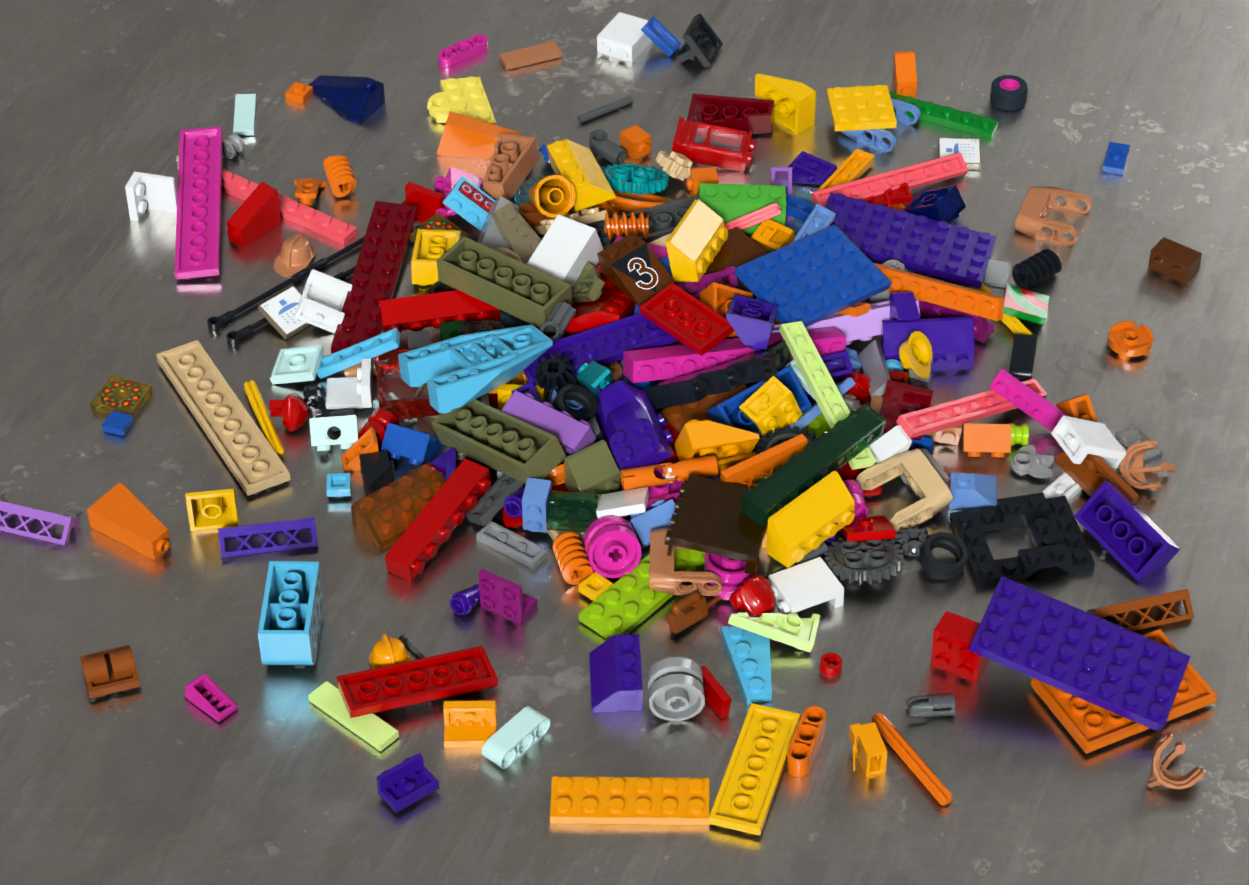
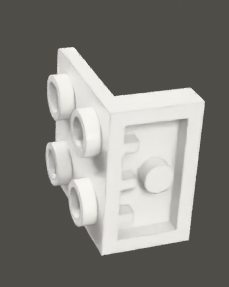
M134 171L125 186L130 220L139 221L147 209L177 213V193L173 177Z
M362 358V366L357 368V377L327 379L326 409L372 408L373 376L371 358Z

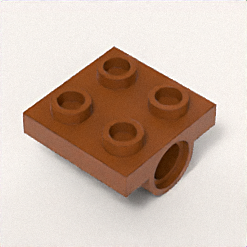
M130 645L80 656L90 699L140 687Z

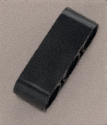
M1015 333L1009 374L1022 382L1032 379L1038 336Z

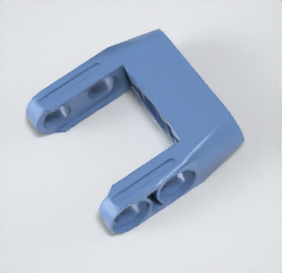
M891 98L892 105L896 109L895 116L897 122L911 125L919 120L921 112L915 105ZM906 111L911 112L914 115V119L910 118ZM885 129L840 131L857 143L884 152H890L897 143L895 136ZM865 132H869L873 139L868 138ZM883 138H887L891 142V145H887L883 141Z

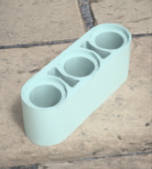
M526 706L485 742L482 748V756L503 769L508 768L547 733L551 723L550 719L530 706Z

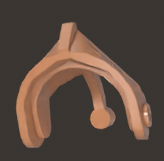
M1144 440L1126 450L1127 454L1121 461L1117 474L1122 475L1124 480L1132 487L1147 491H1157L1162 488V484L1160 482L1148 483L1144 473L1158 471L1173 472L1176 466L1174 463L1164 462L1161 466L1143 468V457L1146 451L1156 449L1157 441ZM1134 458V461L1132 462L1130 468L1128 469L1129 463H1130L1131 460Z
M1171 732L1161 736L1154 747L1150 778L1147 783L1150 788L1154 786L1172 789L1189 788L1200 781L1206 773L1203 768L1196 767L1185 776H1181L1166 769L1178 754H1184L1186 751L1185 743L1178 741L1175 744V749L1161 763L1160 755L1162 751L1173 740Z

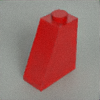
M264 182L257 186L227 221V235L231 242L244 248L281 225L278 191Z

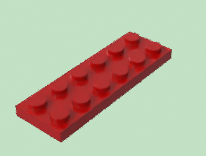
M482 645L337 676V686L350 718L496 687L498 686V678Z

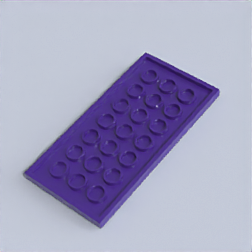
M830 193L825 208L836 213L830 226L835 224L868 259L882 263L888 260H898L908 270L981 289L997 239L996 236L987 232L970 230L967 227L951 225L945 221H936L926 216L910 214L904 210L891 209L881 204L876 205L863 199L846 197L840 193Z
M1003 576L1000 578L969 648V651L1162 733L1190 659V656Z

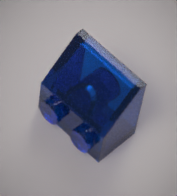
M951 185L921 192L903 210L910 214L922 215L929 219L950 223L960 216V212L966 205L957 185Z

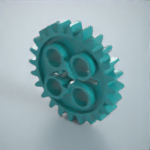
M629 162L620 163V165L614 163L613 166L607 165V167L602 168V172L612 190H619L620 193L628 192V194L648 195L649 192L655 194V191L661 192L668 185V174L665 171H661V169H655V166L648 167L647 164L642 166L640 163L635 165Z

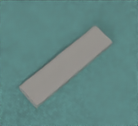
M874 340L859 353L864 374L871 380L868 383L870 385L868 388L870 396L881 397L885 394L887 381L891 380L881 345Z

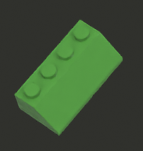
M699 183L696 199L703 202L724 220V224L770 204L777 203L781 209V214L770 220L785 226V186ZM761 223L744 229L742 232L746 235H753Z

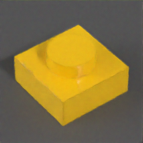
M594 572L579 584V592L594 601L611 587L613 583L597 572Z

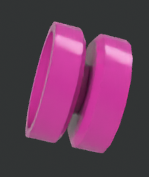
M615 515L602 516L593 521L586 529L583 538L584 548L590 565L599 575L607 578H619L626 573H631L637 567L642 556L641 545L629 521Z
M705 553L704 572H713L722 578V591L714 595L715 597L720 596L723 600H729L731 594L744 581L753 576L744 573L745 561ZM757 562V566H756V570H755V573H754V574H757L756 572H757V569H758V562ZM715 582L706 583V585L708 586H714L717 584Z

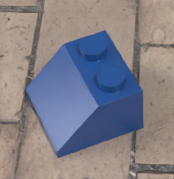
M388 423L381 450H387L388 457L401 460V457L404 456L409 458L408 463L422 466L423 462L430 463L434 460L443 444L440 443L436 435Z

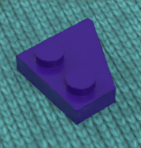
M804 151L788 166L792 167V183L822 185L837 170L836 165Z

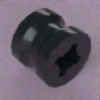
M317 383L307 385L303 391V400L306 402L309 411H322L326 406L325 387Z

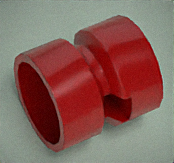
M377 409L360 430L358 439L373 427L376 432L378 450L383 451L381 446L387 424L399 425V421L390 411Z

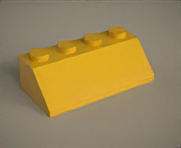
M568 139L546 145L550 163L555 174L565 177L574 186L576 199L573 208L575 212L616 198L589 148Z
M694 200L666 241L672 278L675 282H699L724 242L728 239V230L724 226V220L700 200Z
M834 470L768 518L767 554L787 568L801 561L805 555L817 549L821 543L829 537H833L840 529L851 524L854 520L855 501L838 472Z

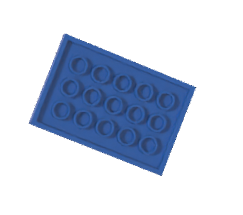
M835 224L737 267L734 273L759 300L779 304L776 318L782 324L802 321L805 328L889 289L892 284Z

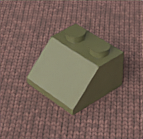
M604 440L564 458L565 487L581 507L600 500L602 494L614 493L620 490V471Z

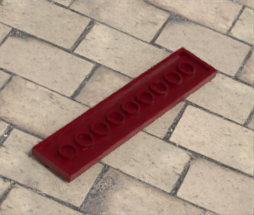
M375 201L350 284L353 287L351 291L347 292L342 312L345 315L342 323L337 325L331 344V353L338 352L383 333L379 301L393 299L418 213V206Z

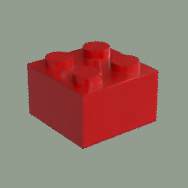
M946 611L933 632L930 665L977 683L989 664L988 658L969 651L980 623Z

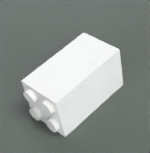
M558 214L526 265L570 284L572 288L587 262L595 267L599 262L597 253L604 249L595 228Z

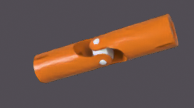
M715 455L685 459L676 464L662 463L620 470V480L623 491L669 484L676 480L687 481L689 474L704 478L718 476V465ZM663 468V479L655 476L654 472L657 469Z

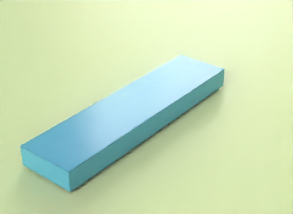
M394 328L323 357L317 372L318 377L322 379L361 363L362 358H374L398 348L401 333L397 328Z

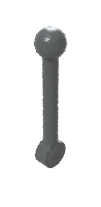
M406 635L399 636V640L420 659L426 658L408 641Z

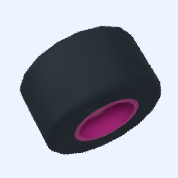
M1003 75L997 77L991 84V103L994 107L1004 111L1021 109L1027 102V83L1018 76Z

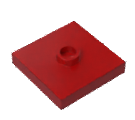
M885 515L854 518L851 524L840 529L848 542L895 538V528Z

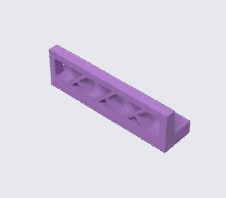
M0 501V524L3 523L5 527L0 526V531L67 546L71 529H79L80 519ZM16 514L22 524L13 529L7 519ZM37 519L40 520L43 529L35 534L32 532L29 524ZM58 524L64 525L61 539L54 538L50 530Z

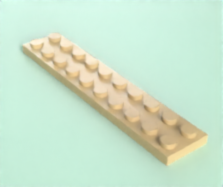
M198 340L156 354L157 362L247 496L291 480L290 472Z

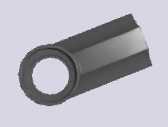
M594 130L590 133L589 149L594 157H604L611 163L618 165L624 162L627 157V151L610 141L605 131Z
M559 301L548 320L541 325L539 330L545 335L549 332L556 333L555 336L548 337L552 341L562 339V335L576 314V309L566 302Z

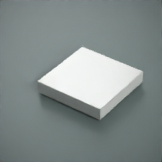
M648 487L602 494L596 510L598 519L609 515L625 516L644 513L650 495Z

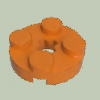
M1122 321L1111 327L1107 342L1109 347L1118 353L1119 358L1129 359L1149 354L1152 349L1154 336L1152 331L1143 324L1139 327L1134 325L1133 321Z

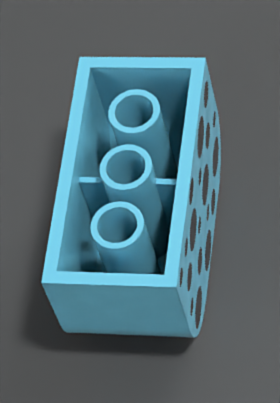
M269 561L258 628V640L263 665H315L323 609L319 562Z

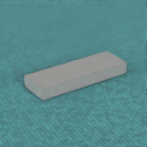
M490 521L476 534L477 541L532 570L548 557L547 549L493 521Z

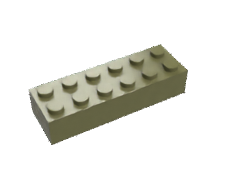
M465 236L436 261L438 280L539 328L548 320L559 301L566 302L571 306L573 305L570 284Z
M476 399L462 407L453 409L449 413H442L431 423L441 444L450 448H456V451L526 484L528 477L544 479L566 457L556 436Z

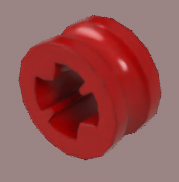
M826 653L821 657L819 670L827 677L837 676L842 671L843 660L838 654Z

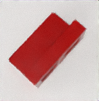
M408 182L405 185L406 200L401 204L418 206L416 219L424 223H429L432 220L436 221V210L439 208L445 209V204L442 203L445 195L412 182Z

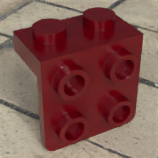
M888 380L876 429L887 433L898 425L896 421L900 415L930 407L934 390ZM918 436L911 439L921 440L922 436Z

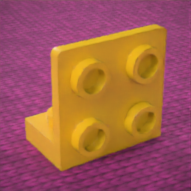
M774 376L739 406L741 412L757 426L761 435L765 437L769 431L774 433L776 428H780L783 431L784 427L791 426L802 416V412L792 392Z

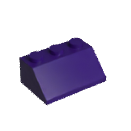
M734 294L726 314V319L744 345H748L750 349L756 351L767 350L779 304Z
M639 634L613 635L589 653L592 713L643 711Z

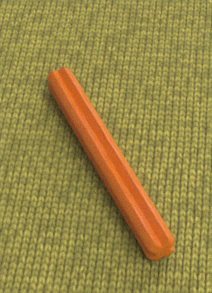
M881 712L874 714L871 717V723L875 722L882 737L940 805L950 804L953 794L886 716Z

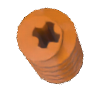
M344 155L327 157L324 160L323 166L331 191L338 198L345 197L352 193L357 186L350 161Z
M614 212L612 219H610L608 213H605V236L608 234L610 240H613L615 234L617 237H623V234L627 236L632 232L636 233L639 237L643 234L644 239H648L649 214L645 218L643 212H640L639 217L636 218L634 212H631L630 218H627L626 213L623 212L621 219H619L617 213Z
M570 531L559 535L554 540L552 549L562 577L568 584L579 585L593 574L580 535L576 532Z

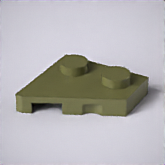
M589 262L585 264L572 287V302H594L602 294V287L605 282L596 267Z

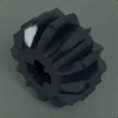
M552 354L549 359L542 357V363L536 364L535 379L541 389L546 388L548 393L553 389L558 393L560 388L573 384L574 367H572L571 361L568 358L563 359L561 354L556 358Z

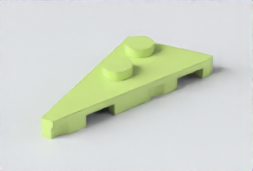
M731 613L728 624L797 649L811 652L820 615L812 614L811 618H799L797 613L787 615L782 613H762L761 617H749L748 613Z

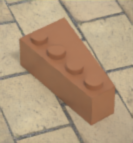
M498 133V141L494 145V154L490 158L491 164L487 168L483 182L487 195L494 200H497L500 196L509 201L512 199L540 159L536 137Z

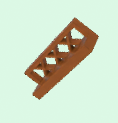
M1065 451L1056 456L1055 462L1090 497L1107 481L1118 486L1137 505L1139 495L1100 456L1087 454L1081 464L1073 463Z
M1188 589L1087 610L1088 613L1099 618L1111 616L1118 621L1116 625L1121 626L1122 624L1126 627L1125 629L1130 631L1194 618ZM1183 600L1186 615L1178 616L1171 611L1176 601ZM1169 603L1168 606H1167V608H1166L1165 606H1163L1162 604ZM1152 606H1157L1164 611L1158 621L1148 616ZM1146 608L1145 611H1144V613H1143L1142 611H1140L1139 609ZM1129 611H1134L1141 616L1135 626L1124 621ZM1168 614L1172 617V618L1165 619ZM1145 619L1149 622L1142 624Z

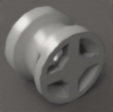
M235 133L222 140V155L227 159L234 158L236 153H240L245 149L242 138Z

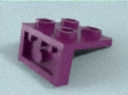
M484 569L478 572L480 606L519 624H522L537 608V599L524 594L522 586Z

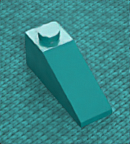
M592 361L590 364L586 362L577 371L579 374L577 381L583 387L590 390L597 400L599 399V391L613 384L611 371L595 361Z

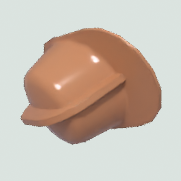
M299 232L296 236L284 240L281 252L274 262V270L278 274L292 276L306 268L314 258L316 251L310 246V242L304 238L303 233Z

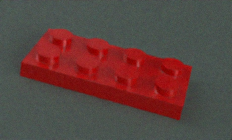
M673 282L639 307L642 316L700 356L734 332L726 318Z

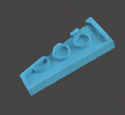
M733 625L721 627V636L747 706L751 705V703L771 702L770 638Z

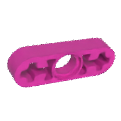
M478 34L438 52L439 65L451 67L487 51L488 38L485 35Z

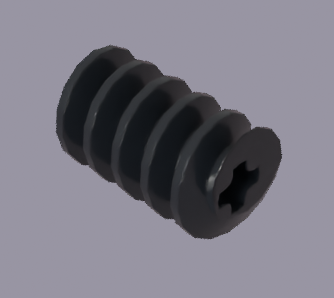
M1043 249L1013 267V280L1019 288L1027 290L1028 287H1033L1042 282V280H1046L1055 273H1059L1062 269L1061 261L1052 250Z

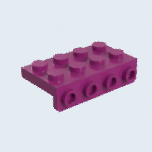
M919 300L920 314L928 318L972 316L974 339L985 343L994 332V325L989 323L987 318Z

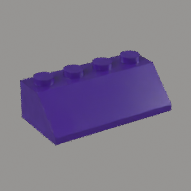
M972 316L882 321L881 348L885 361L895 359L901 362L899 347L909 339L911 333L920 331L925 334L932 346L933 355L930 371L973 368L975 346Z
M1107 481L1099 487L1074 515L1078 522L1137 581L1164 568L1180 551V548L1118 486Z

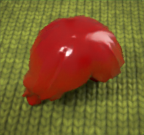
M754 574L751 578H748L729 597L730 604L734 607L735 613H748L749 617H761L762 613H771L776 603L770 581L760 574Z

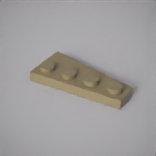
M509 203L494 212L492 217L503 239L507 240L510 250L514 251L521 258L522 263L527 264L542 240L514 206Z

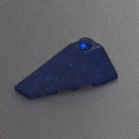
M320 75L309 84V86H313V93L321 99L329 101L332 108H338L341 111V115L361 124L385 104L384 83L368 77Z

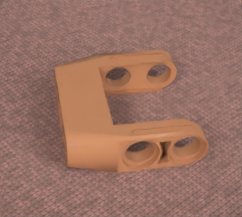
M1030 187L1018 212L1015 230L1037 240L1072 246L1078 238V231L1071 224L1044 219L1048 208L1078 215L1085 214L1090 211L1093 203L1092 199L1087 194L1057 187ZM1056 197H1064L1066 202L1061 203L1057 201ZM1077 201L1085 202L1087 207H1080ZM1042 228H1050L1053 233L1047 234ZM1063 232L1071 233L1074 238H1066Z
M665 527L650 531V590L671 595L687 596L693 592H698L700 596H714L722 591V578L713 572L674 571V549H692L674 545L671 556H668L669 545H665L667 531H672V529ZM682 582H691L692 584H691V585H682L681 583H682ZM707 582L717 583L714 586L706 585Z

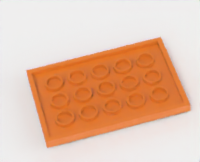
M1160 629L1142 635L1179 651ZM1189 662L1166 722L1213 704L1217 700V694ZM1031 678L1032 688L1086 754L1150 729Z

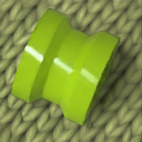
M1009 423L1011 424V446L1015 444L1027 446L1029 438L1028 423H1023L1021 426Z

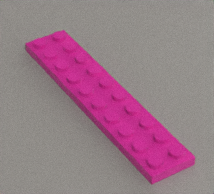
M221 126L180 130L175 247L176 280L219 275L223 138Z

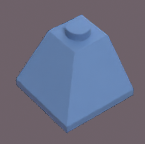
M949 473V489L953 496L949 509L972 510L997 505L996 475Z

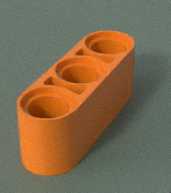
M810 706L804 710L788 747L787 772L793 777H804L810 772L824 738L826 712L819 706Z

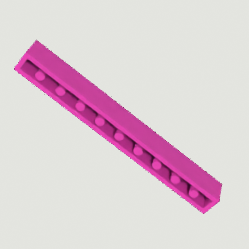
M835 326L807 330L820 356L845 351L846 335ZM781 333L772 334L768 346L784 341ZM740 338L722 340L702 356L684 344L624 351L623 374L632 383L671 379L722 365L757 351L750 349L748 345H744Z

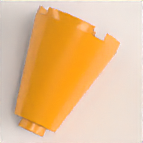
M548 175L530 188L529 199L541 214L549 218H556L558 214L561 216L568 214L575 204L576 192L573 184L561 175Z

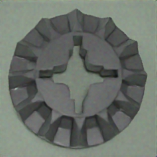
M908 525L906 530L899 529L898 534L895 535V544H900L903 554L919 556L925 540L930 534H928L927 529L920 530L919 526L911 528Z

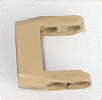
M920 449L895 454L864 470L856 478V481L861 484L863 490H873L903 475L921 500L896 512L889 521L895 528V535L898 534L899 529L906 530L908 525L913 528L934 517L953 501L950 489Z

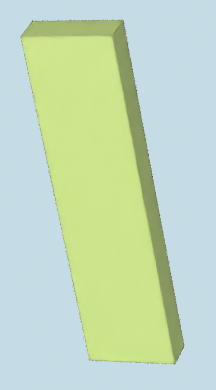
M328 681L308 695L311 703L380 752L399 738L398 730L373 713L350 718L339 689Z

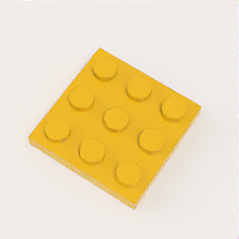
M888 85L827 88L826 96L834 131L896 128L897 120Z

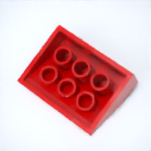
M618 287L603 290L600 297L594 302L573 303L572 307L576 309V314L566 331L580 333L634 315L636 304Z

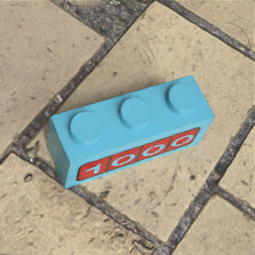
M461 176L442 203L481 231L490 207L496 200Z

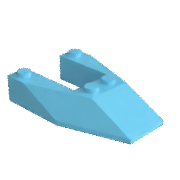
M533 325L460 335L398 354L401 379L410 387H420L427 383L430 405L438 413H449L453 409L462 407L514 379L553 345V341Z

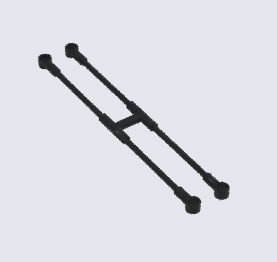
M423 225L414 227L409 243L416 240L417 230L424 227ZM364 237L329 257L322 258L292 275L290 279L233 311L230 310L219 317H210L207 320L208 329L212 332L219 331L221 325L233 319L235 315L286 286L308 277L312 269L318 271L327 266V263L361 245ZM355 266L346 272L335 275L334 278L341 281L346 280V277L354 273ZM263 318L238 331L228 332L226 335L227 344L230 346L239 345L241 339L269 321Z

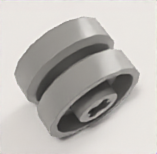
M668 657L659 660L650 667L647 673L649 708L654 715L663 720L683 721L693 718L701 712L705 705L702 670L696 662L683 657Z

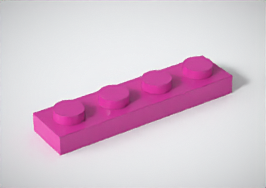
M1004 369L998 372L989 388L1051 432L1063 415L1068 416Z

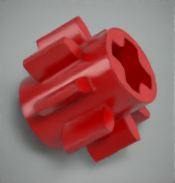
M850 373L845 379L852 377L856 384L846 393L856 396L858 400H862L869 394L868 388L870 385L868 383L871 380L864 373Z

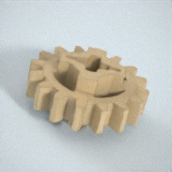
M662 150L655 159L656 162L660 163V166H663L662 170L667 172L669 176L682 181L690 177V169L696 168L693 165L694 162L687 158V156L673 150L671 153Z

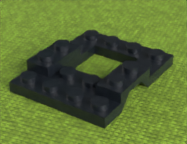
M1043 492L997 499V505L993 507L950 513L949 520L955 535L964 542L968 549L967 565L977 588L998 585L1001 576L1015 582L1024 581L1037 570L1058 566L1069 574L1094 570L1095 562L1066 496L1045 498ZM1026 526L1034 547L1018 550L1017 557L994 560L983 532Z

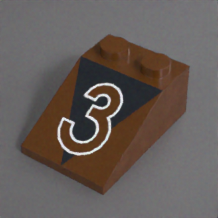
M634 232L597 253L601 273L639 307L672 282L676 285L674 279L647 243Z

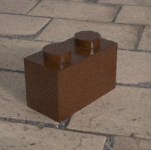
M1163 237L1151 249L1148 267L1188 283L1200 270L1202 253Z

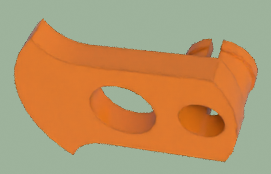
M312 178L294 180V185L297 186L295 197L300 198V203L312 206V198L317 197L320 188L326 187V182Z

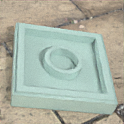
M323 346L280 349L270 377L272 385L314 381L324 354Z

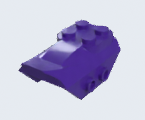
M619 380L599 391L596 419L619 471L658 464L674 455L675 450L672 442L675 440L670 430H665L664 428L667 422L662 413H657L645 390L636 389L623 380Z

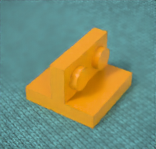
M444 701V749L483 748L485 742L497 732L496 701Z

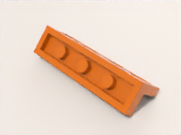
M800 434L721 471V481L769 491L816 469L818 463L807 451V438ZM804 458L808 463L803 466L794 465V461ZM777 469L788 470L784 475L773 474ZM758 478L767 479V483L763 485L753 484V481Z

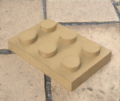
M591 207L580 210L581 214L578 212L568 213L564 217L582 224H589L605 220L607 210ZM556 218L541 220V225L534 226L536 234H546Z

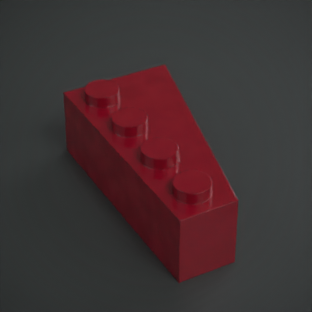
M693 94L687 121L702 122L747 131V133L753 131L752 134L771 133L774 121V101Z

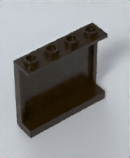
M689 474L687 484L682 483L679 497H682V499L677 498L674 513H677V515L672 514L669 527L672 531L668 530L666 534L665 545H669L667 555L671 556L675 545L746 562L744 573L754 575L775 493Z

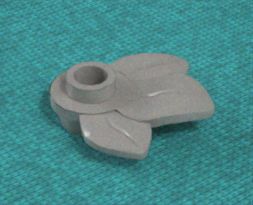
M1027 445L1018 450V454L1011 460L1010 466L1014 472L1019 474H1029L1036 478H1047L1054 473L1050 467L1053 465L1055 457L1037 454L1033 445Z

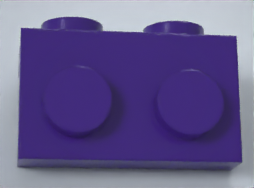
M418 753L377 776V788L380 797L397 813L439 789V781L424 766L423 756Z

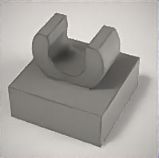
M909 369V385L931 390V374L928 378L923 379L912 369Z

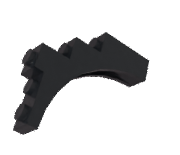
M785 340L768 346L767 350L762 349L742 358L695 373L657 381L645 387L644 390L655 409L698 402L708 395L729 392L743 384L768 380L778 374L777 371L791 362L790 350Z

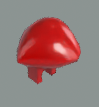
M289 393L284 397V400H270L269 402L271 417H283L282 424L290 432H294L302 427L310 414L306 402L295 393Z

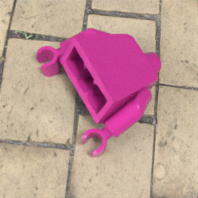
M450 167L446 178L439 176L435 179V191L438 193L444 192L445 198L461 176L485 192L481 177L454 167ZM445 205L448 209L439 208L436 210L435 215L437 220L448 222V216H455L457 213Z

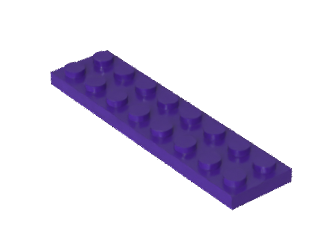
M638 313L553 341V345L525 368L523 372L528 383L533 382L534 386H539L535 379L536 364L542 363V357L549 359L551 354L555 358L560 354L563 356V359L568 358L571 361L572 367H574V375H577V371L586 362L590 364L592 361H595L604 366L622 360L624 351L658 348L679 340Z

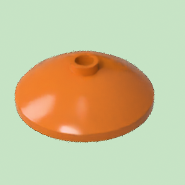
M619 190L613 191L616 198L609 200L618 209L627 213L670 202L669 199L654 194H628V192L620 193Z

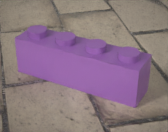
M515 390L501 410L510 416L556 436L564 453L572 455L592 445L596 439L592 426L584 420L577 421L566 411L559 412L547 402L540 403L529 393L522 394Z

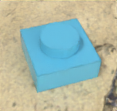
M351 473L327 474V497L351 496Z

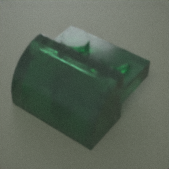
M551 491L547 530L585 533L591 523L598 518L596 510L600 494Z

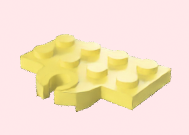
M470 76L467 78L440 80L442 92L432 95L428 100L429 114L437 119V123H446L449 111L496 125L480 77Z

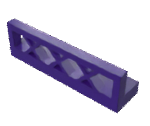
M315 517L218 529L221 558L318 547ZM311 530L312 542L302 543L295 536L299 531ZM278 533H285L290 539L285 545L278 546L271 541L272 537ZM252 536H261L266 540L257 549L247 544V541ZM236 538L242 543L236 551L226 552L224 540ZM292 540L298 543L289 545ZM268 542H269V543L272 544L274 547H265V546H266V545L268 544ZM244 545L249 548L248 550H241Z

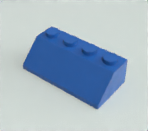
M791 366L779 370L778 374L774 375L792 392L801 412L812 407ZM768 380L759 381L706 410L710 420L757 433L760 436L761 433L757 426L741 412L739 406Z

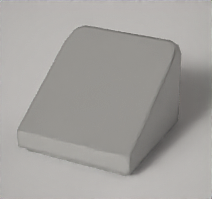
M990 259L984 284L1006 288L1010 272V262Z

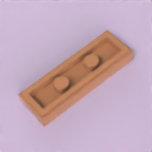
M555 41L499 54V60L506 70L562 57V51Z

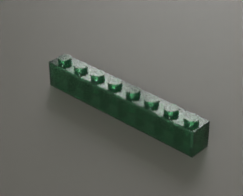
M866 404L857 410H852L848 417L844 420H839L831 430L823 432L819 439L807 444L798 455L794 454L786 464L778 466L774 473L762 478L753 489H748L742 496L741 512L761 527H765L768 524L769 517L828 474L840 469L883 435L887 418Z

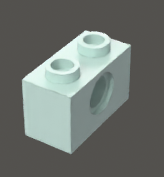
M356 415L309 418L312 448L317 447V451H330L331 446H340V450L349 449L358 440ZM333 427L341 430V436L337 440H332L328 437V431Z

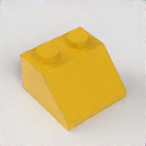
M235 489L185 493L191 531L239 526Z

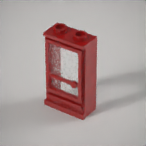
M679 117L672 146L673 151L684 154L694 163L740 172L745 171L746 164L750 165L755 140H751L753 131L747 133V131L702 122L685 121V118Z

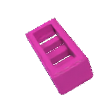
M205 673L185 686L184 696L217 722L222 721L239 707ZM202 690H205L206 692H204L202 695L199 693ZM209 695L213 696V697L210 698L209 700H206V699H205V698H207ZM217 700L219 701V703L216 704L215 706H212V705H211V704L214 703L215 701H217ZM224 705L228 707L222 712L217 711Z

